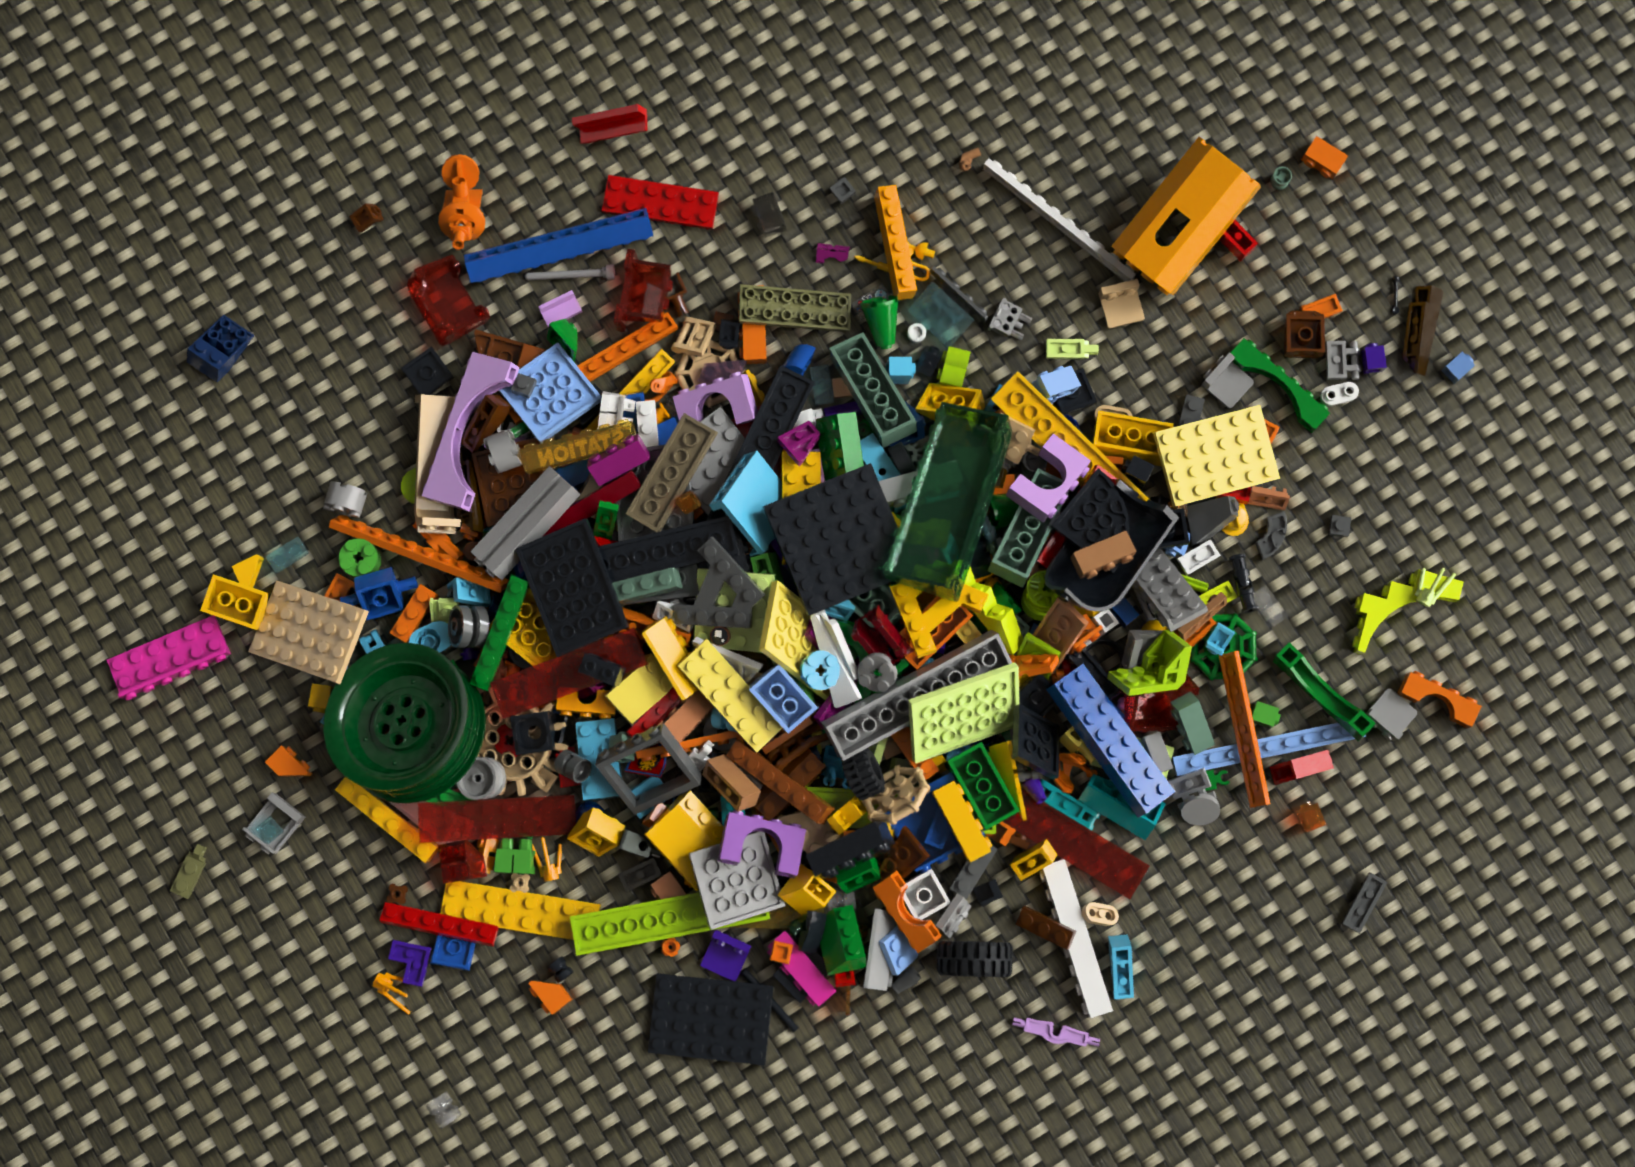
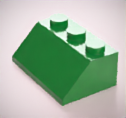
M853 905L834 908L827 913L820 946L828 976L866 968V956Z

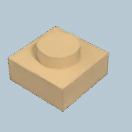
M543 767L539 774L544 779L546 786L540 789L548 793L558 776Z

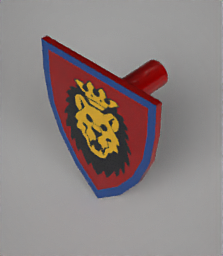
M658 743V744H655V745H653V746H650V747H648V748H646V749L653 748V747H658V746H662V745H661L660 743ZM635 754V761L628 762L624 771L646 775L647 778L650 776L661 778L667 764L666 757L661 758L660 754L652 756L653 760L641 762V758L637 759Z

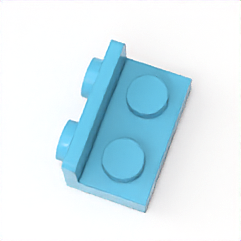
M460 577L454 578L447 584L448 589H453L454 602L483 607L490 606L491 596L489 588Z

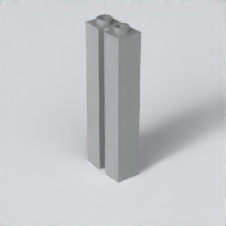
M549 466L472 549L471 553L476 556L474 561L482 568L485 565L487 567L485 571L492 578L497 576L503 580L520 561L516 548L541 538L581 494Z

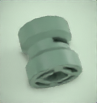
M1281 166L1274 171L1270 178L1271 186L1274 189L1283 190L1288 186L1292 179L1290 169Z

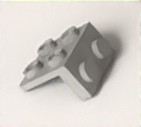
M1231 353L1226 357L1222 355L1215 364L1218 366L1214 370L1209 369L1203 376L1205 381L1201 385L1229 409L1240 400L1254 383L1251 377L1232 362L1235 357Z
M1387 689L1366 712V715L1376 723L1373 726L1374 728L1377 727L1387 740L1394 742L1401 738L1403 730L1415 718L1417 711L1392 689Z

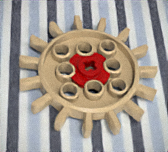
M518 683L510 684L509 699L501 700L497 688L491 687L489 694L493 704L487 708L484 706L486 727L483 743L477 757H488V752L491 751L494 753L495 759L505 769L506 783L499 795L504 794L507 781L516 782L518 796L526 795L525 778L532 777L539 788H543L546 786V783L539 774V771L546 766L551 771L556 772L555 762L549 759L552 750L516 755L514 740L511 743L513 733L510 716L543 711L551 712L556 706L555 702L546 704L542 710L535 706L534 701L539 692L537 688H533L529 692L526 701L518 699ZM494 713L499 715L498 723H495L492 719ZM566 722L554 724L555 730H561L566 727ZM538 726L534 729L530 727L529 736L532 739H538L541 736L540 728ZM492 732L497 735L496 742H492L490 739ZM555 743V750H568V745ZM507 754L513 757L512 764L507 763ZM526 757H529L532 761L530 767H527L524 763Z

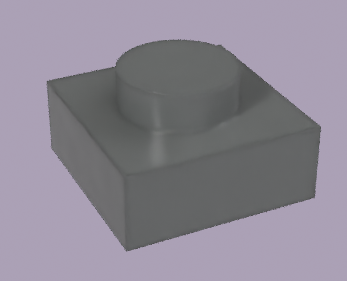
M845 177L830 187V191L840 204L856 194V190Z
M518 373L511 391L530 399L537 380Z
M1331 515L1329 535L1349 537L1351 517Z

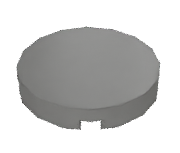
M1199 794V796L1195 797L1191 795L1181 804V816L1189 824L1196 826L1210 824L1220 815L1219 802L1212 795Z

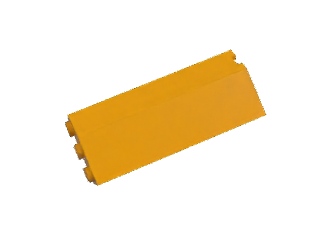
M1198 137L1111 246L1115 249L1113 253L1123 261L1126 258V264L1135 271L1139 272L1141 270L1142 273L1140 275L1152 284L1156 282L1159 285L1157 288L1168 296L1169 293L1174 295L1259 191L1261 186L1209 143L1206 144L1205 140ZM1178 209L1190 221L1169 246L1158 245L1155 240L1156 232L1172 212Z

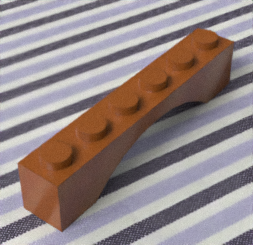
M736 740L726 756L814 822L824 825L834 811V807L784 774L759 752L756 753L746 742Z

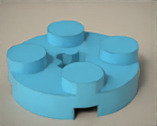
M827 651L811 652L803 659L800 665L802 680L805 681L808 687L814 690H826L834 686L840 675L837 657ZM819 665H822V668H824L821 676L816 672V668H819Z

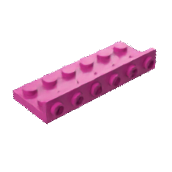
M213 615L107 659V663L119 691L117 694L118 698L127 701L137 697L136 694L142 691L147 693L154 690V686L159 684L167 685L173 682V678L178 676L180 678L186 677L191 674L190 671L205 669L209 666V663L214 661L216 663L222 662L231 653L217 617Z

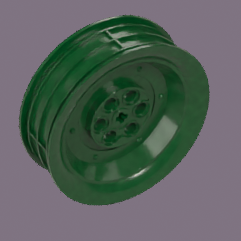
M396 643L375 649L353 663L345 671L341 684L336 683L331 692L325 709L323 727L329 756L345 777L380 799L394 803L409 804L434 798L446 792L460 781L471 768L479 754L486 727L485 708L480 692L476 686L470 684L471 679L467 674L453 665L443 654L430 647L415 643Z

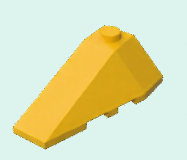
M1012 741L989 746L988 754L1019 808L1020 812L1018 813L1022 820L1027 821L1016 760L1012 758Z

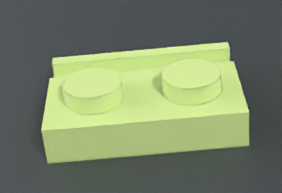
M430 598L431 623L435 621L448 623L452 608L455 605H459V602H454V598H439V600Z

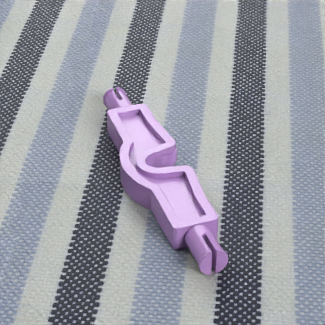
M1013 1018V1021L1020 1022V1024L1012 1022V1026L1024 1028L1025 1032L1041 1035L1051 1043L1063 1044L1069 1042L1081 1046L1089 1044L1099 1047V1043L1092 1041L1100 1042V1039L1090 1037L1087 1032L1063 1025L1059 1035L1054 1036V1024L1052 1022L1026 1018V1020Z

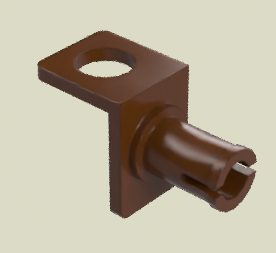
M677 272L675 275L683 291L663 299V303L672 302L678 317H681L683 313L680 308H682L684 315L688 314L689 311L682 298L683 295L687 294V290L679 272Z

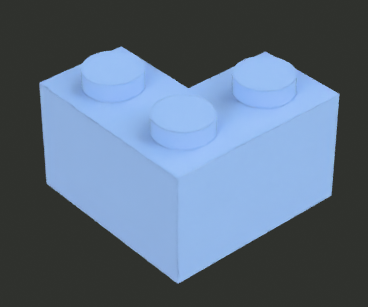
M1060 366L1050 373L1048 371L1042 372L1037 376V380L1031 382L1051 404L1058 398L1073 394L1081 386L1072 366L1065 368Z

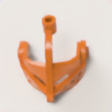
M666 371L661 378L653 379L650 382V389L658 394L653 398L645 399V401L655 400L656 403L663 398L670 388L678 383L674 374Z
M1061 753L1059 754V777L1053 780L1063 792L1072 793L1074 784L1070 780V772L1073 766L1086 772L1088 778H1091L1093 774L1097 775V771L1090 770L1089 767L1084 765L1086 758L1083 755ZM1060 761L1063 762V771H1061Z

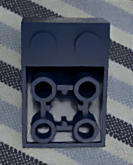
M223 315L187 349V363L215 382H218L229 372L254 335Z

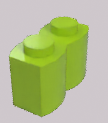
M950 346L948 351L944 350L941 359L942 362H945L943 369L939 368L937 379L940 380L939 384L962 387L971 351Z

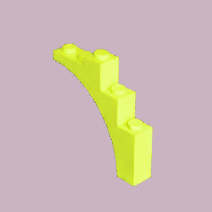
M927 560L921 564L923 567L987 593L988 598L981 613L971 611L980 619L988 631L993 630L999 634L1008 654L1014 655L1017 652L1023 637L1013 609L997 604L991 586L977 583L969 564L958 561L947 564L937 560L931 565H928Z
M1421 569L1411 573L1409 578L1411 586L1394 581L1384 585L1382 590L1384 598L1366 593L1357 597L1354 608H1357L1356 614L1363 616V618L1360 617L1357 628L1359 633L1353 640L1352 647H1355L1354 653L1361 655L1366 652L1373 633L1389 614L1404 605L1416 602L1417 596H1415L1418 588ZM1425 571L1422 590L1424 588L1430 589L1438 574ZM1441 577L1434 589L1435 594L1449 577ZM1453 579L1436 600L1458 601L1464 582Z

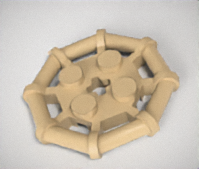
M710 340L707 346V353L703 357L683 353L678 367L674 371V376H676L681 390L689 388L684 376L691 377L694 384L689 389L691 391L696 389V385L706 383V385L713 384L712 380L723 377L725 380L728 379L730 374L736 372L743 374L745 370L742 369L735 353L736 349L734 347L733 349H724L718 342ZM711 348L725 354L722 357L716 356L711 353ZM728 357L735 370L728 369L725 362ZM689 358H691L693 364L690 370H684ZM707 368L715 371L712 377L704 375ZM723 394L713 398L710 395L704 405L712 408V406L728 399Z
M895 765L892 770L884 773V781L890 780L885 783L884 792L862 801L867 810L868 819L871 822L881 821L894 825L897 824V821L913 812L917 813L920 810L919 806L926 793L930 792V785L926 782L923 769L920 767L908 768ZM903 775H910V777L905 778ZM918 781L919 786L914 787V784ZM878 804L879 807L875 810L873 805Z

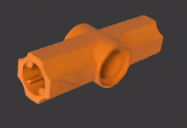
M415 521L413 527L417 530L416 521ZM420 533L436 552L448 554L457 560L463 559L465 556L451 542V538L447 534Z

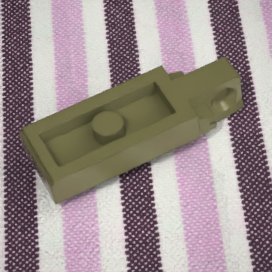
M197 844L193 852L189 851L170 892L186 899L190 898L206 865V858L203 855L207 847Z

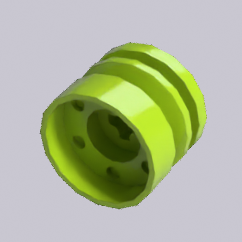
M1045 570L1036 572L1030 577L1021 596L1023 611L1029 617L1039 621L1043 620L1058 598V595L1049 589L1045 583Z

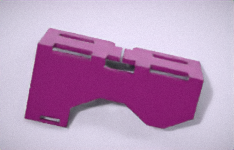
M818 243L816 263H824V260L829 257L843 262L848 259L850 247L836 245L833 248L831 244Z

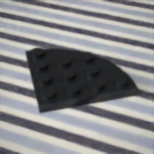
M1098 468L1051 525V528L1081 550L1124 531H1127L1129 535V519L1123 498L1120 497L1114 487V483ZM1120 563L1115 564V567L1108 572L1113 575Z

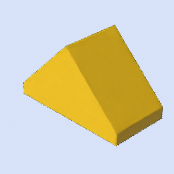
M256 554L232 566L240 584L254 587L264 560L263 557Z

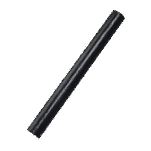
M748 969L741 973L749 983L760 984ZM772 999L773 1011L794 1033L799 1027L780 1005Z

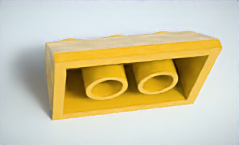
M213 574L200 611L259 630L260 623L263 621L266 613L268 593Z

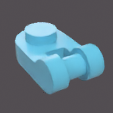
M376 629L371 631L370 635L359 638L366 653L385 646ZM375 641L377 645L371 648L369 643Z

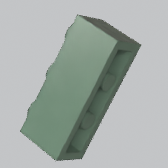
M1191 691L1170 702L1173 708L1171 714L1175 721L1178 722L1176 727L1180 735H1183L1182 743L1186 750L1190 749L1196 755L1215 745L1201 704Z

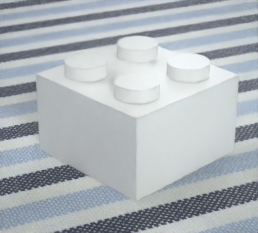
M932 868L905 881L908 888L904 894V901L913 917L922 920L951 903Z

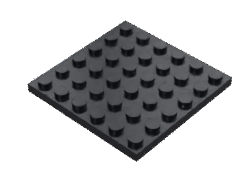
M871 463L763 506L807 616L907 576L914 570L912 560Z

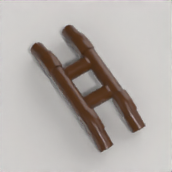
M818 723L809 725L769 752L766 759L773 763L782 755L783 758H780L774 765L782 771L787 764L806 750L829 740L826 733L811 736L805 741L804 738L808 735L822 730ZM795 743H798L799 747L792 752L787 750Z

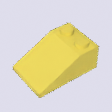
M648 654L643 655L623 676L620 685L614 686L605 697L630 724H633L664 697L673 685L655 656Z

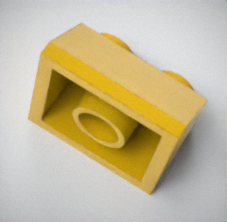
M593 807L583 813L567 839L600 857L619 845L625 825L617 819L604 814L600 809Z

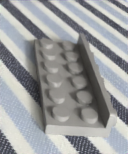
M1157 549L1132 584L1134 590L1138 589L1143 602L1147 601L1149 603L1150 611L1158 615L1160 624L1163 627L1166 626L1172 632L1208 612V609L1161 549Z

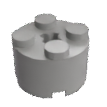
M511 429L498 432L483 439L486 448L491 453L488 455L489 461L492 466H495L497 473L523 465L522 453L519 445L514 441L515 436Z
M331 481L323 509L332 512L334 510L340 511L339 515H345L349 518L351 516L360 518L367 496L365 490L349 484L340 486L341 482Z

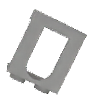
M272 792L267 798L269 801L249 826L242 829L246 832L245 836L252 842H259L261 844L260 848L267 854H270V852L277 854L306 818L277 793ZM278 807L292 819L275 840L265 841L260 835V829Z

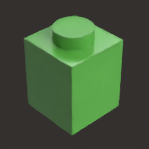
M1259 701L1254 702L1251 710L1253 722L1268 728L1274 727L1280 720L1281 714L1278 713L1280 708Z

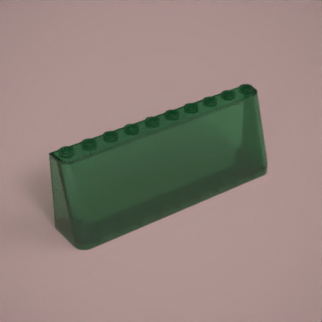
M941 402L940 408H937L935 412V423L931 425L929 430V441L924 445L923 459H920L918 462L919 471L912 480L913 489L907 495V506L901 513V524L895 531L894 545L890 546L888 563L884 564L883 574L888 580L958 602L1010 444L1012 428L1008 415Z

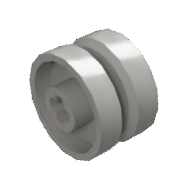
M477 757L468 772L457 782V787L468 799L488 800L495 798L505 787V769L494 758Z

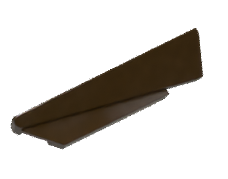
M1433 285L1416 286V302L1409 303L1403 359L1414 369V373L1420 376L1426 375L1443 297V290Z
M463 446L460 447L461 469L466 482L475 492V497L470 511L457 508L458 519H461L462 523L470 527L471 531L483 533L484 509L472 453ZM480 446V447L477 449L476 452L483 451V450H487V449L484 448V447H482V446Z

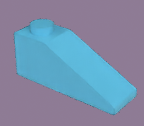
M1128 934L1108 936L1114 999L1134 998L1132 946Z

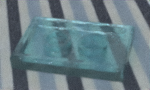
M934 282L930 283L908 309L947 348L949 346L952 347L974 321L969 314Z

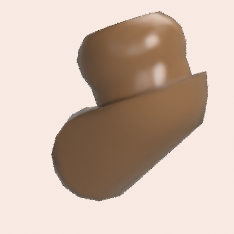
M978 147L961 155L959 168L962 171L970 170L972 159L981 156Z

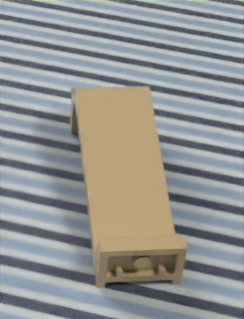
M415 395V403H419L414 506L418 533L455 534L456 527H460L461 519H455L454 507L431 501L422 496L423 487L429 477V470L436 457V450L440 445L442 433L446 428L455 397Z

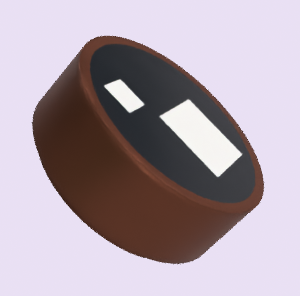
M717 626L710 633L712 643L717 646L727 644L731 638L730 631L726 627Z

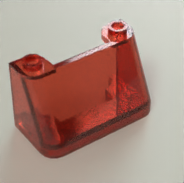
M453 254L414 269L407 282V288L412 299L437 341L442 346L454 342L485 324L490 319L488 309L482 305L475 306L460 281L461 264L455 259Z

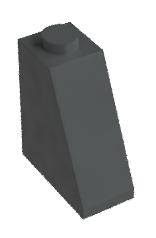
M1225 496L1186 506L1192 543L1201 545L1207 542L1239 516V503L1235 497Z

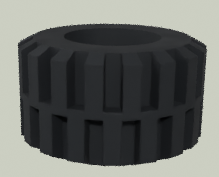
M869 748L844 761L842 760V768L847 783L859 800L863 801L884 792L885 781L881 768Z

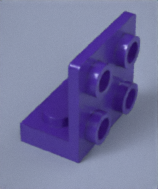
M715 930L701 962V967L736 981L752 946Z

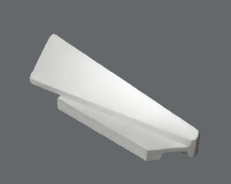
M825 610L812 614L810 618L819 651H827L836 656L840 666V675L837 683L829 688L834 707L839 708L862 699L853 681L859 678L858 669L838 622L835 619L829 620Z

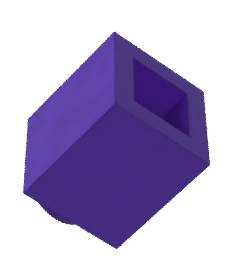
M1377 343L1366 345L1361 351L1364 374L1383 372L1387 368L1384 345L1378 346Z

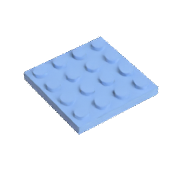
M556 343L519 369L518 373L537 380L530 399L512 393V386L499 390L540 444L599 404L602 398L559 343Z

